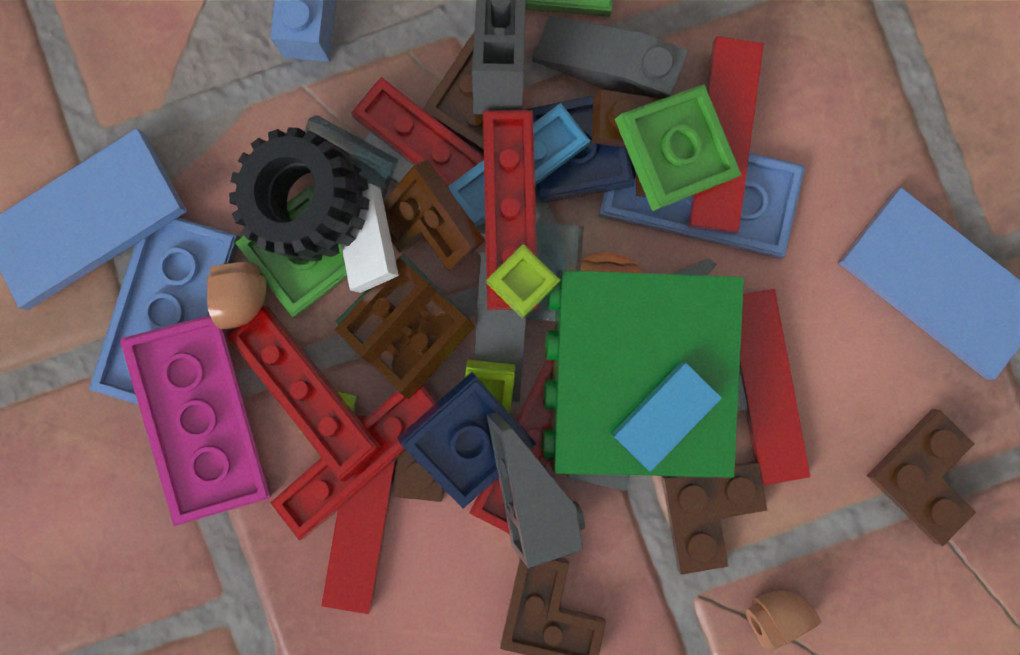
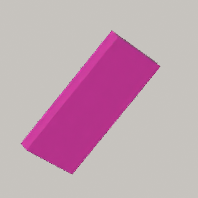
M210 315L120 338L173 526L269 499L271 497L270 488L225 330L215 326Z

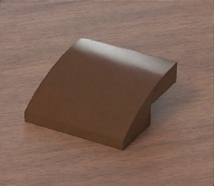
M399 258L396 261L399 276L373 287L334 330L400 394L410 399L475 328V325Z

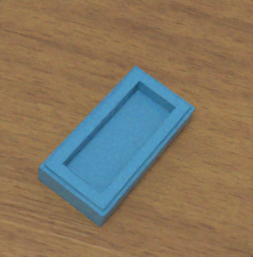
M681 361L611 435L651 472L722 398L686 362Z

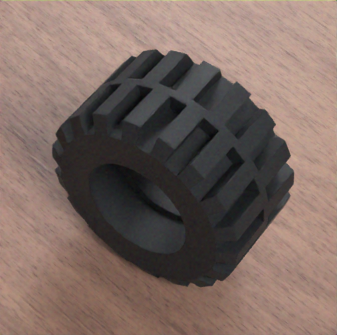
M288 127L287 133L279 129L268 132V141L257 138L251 143L253 152L250 155L243 152L238 160L242 164L240 172L233 171L230 182L236 184V191L229 193V203L238 208V210L232 213L236 224L245 226L241 233L248 240L257 242L256 246L265 251L298 260L320 261L322 260V255L333 257L339 254V244L349 246L355 240L350 234L355 227L360 230L363 228L366 220L359 218L360 210H369L370 199L362 196V192L368 190L369 187L367 179L358 175L363 170L359 163L350 158V154L344 149L309 130L305 132L300 128ZM312 172L315 182L312 203L303 215L291 221L287 210L289 191L300 177Z

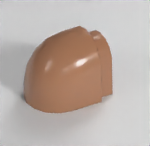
M237 262L210 266V276H207V306L211 320L219 329L226 330L247 324L259 313L265 300L267 279L260 275V267L258 265Z
M775 589L753 598V606L746 609L747 619L761 647L775 650L784 644H788L821 623L819 616L808 601L790 590Z

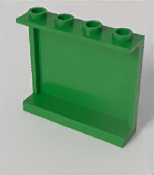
M557 270L556 276L560 279V282L547 295V309L555 310L554 330L546 331L545 339L546 360H553V380L544 381L543 405L544 409L551 410V429H543L542 459H549V464L555 474L734 478L744 277ZM683 361L722 399L650 472L611 433Z

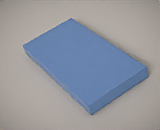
M137 128L0 214V272L18 308L32 309L188 212L146 134Z
M749 153L739 232L736 234L688 228L692 196L652 212L647 197L635 196L636 170L632 161L631 167L635 186L608 191L603 194L599 217L782 259L785 257L805 166Z
M903 188L894 190L839 260L838 264L983 378L995 380L1020 348V280Z
M176 218L135 244L89 390L138 404L120 338L210 315L207 306V276H210V266L233 263L238 250L235 242L241 237L185 219Z

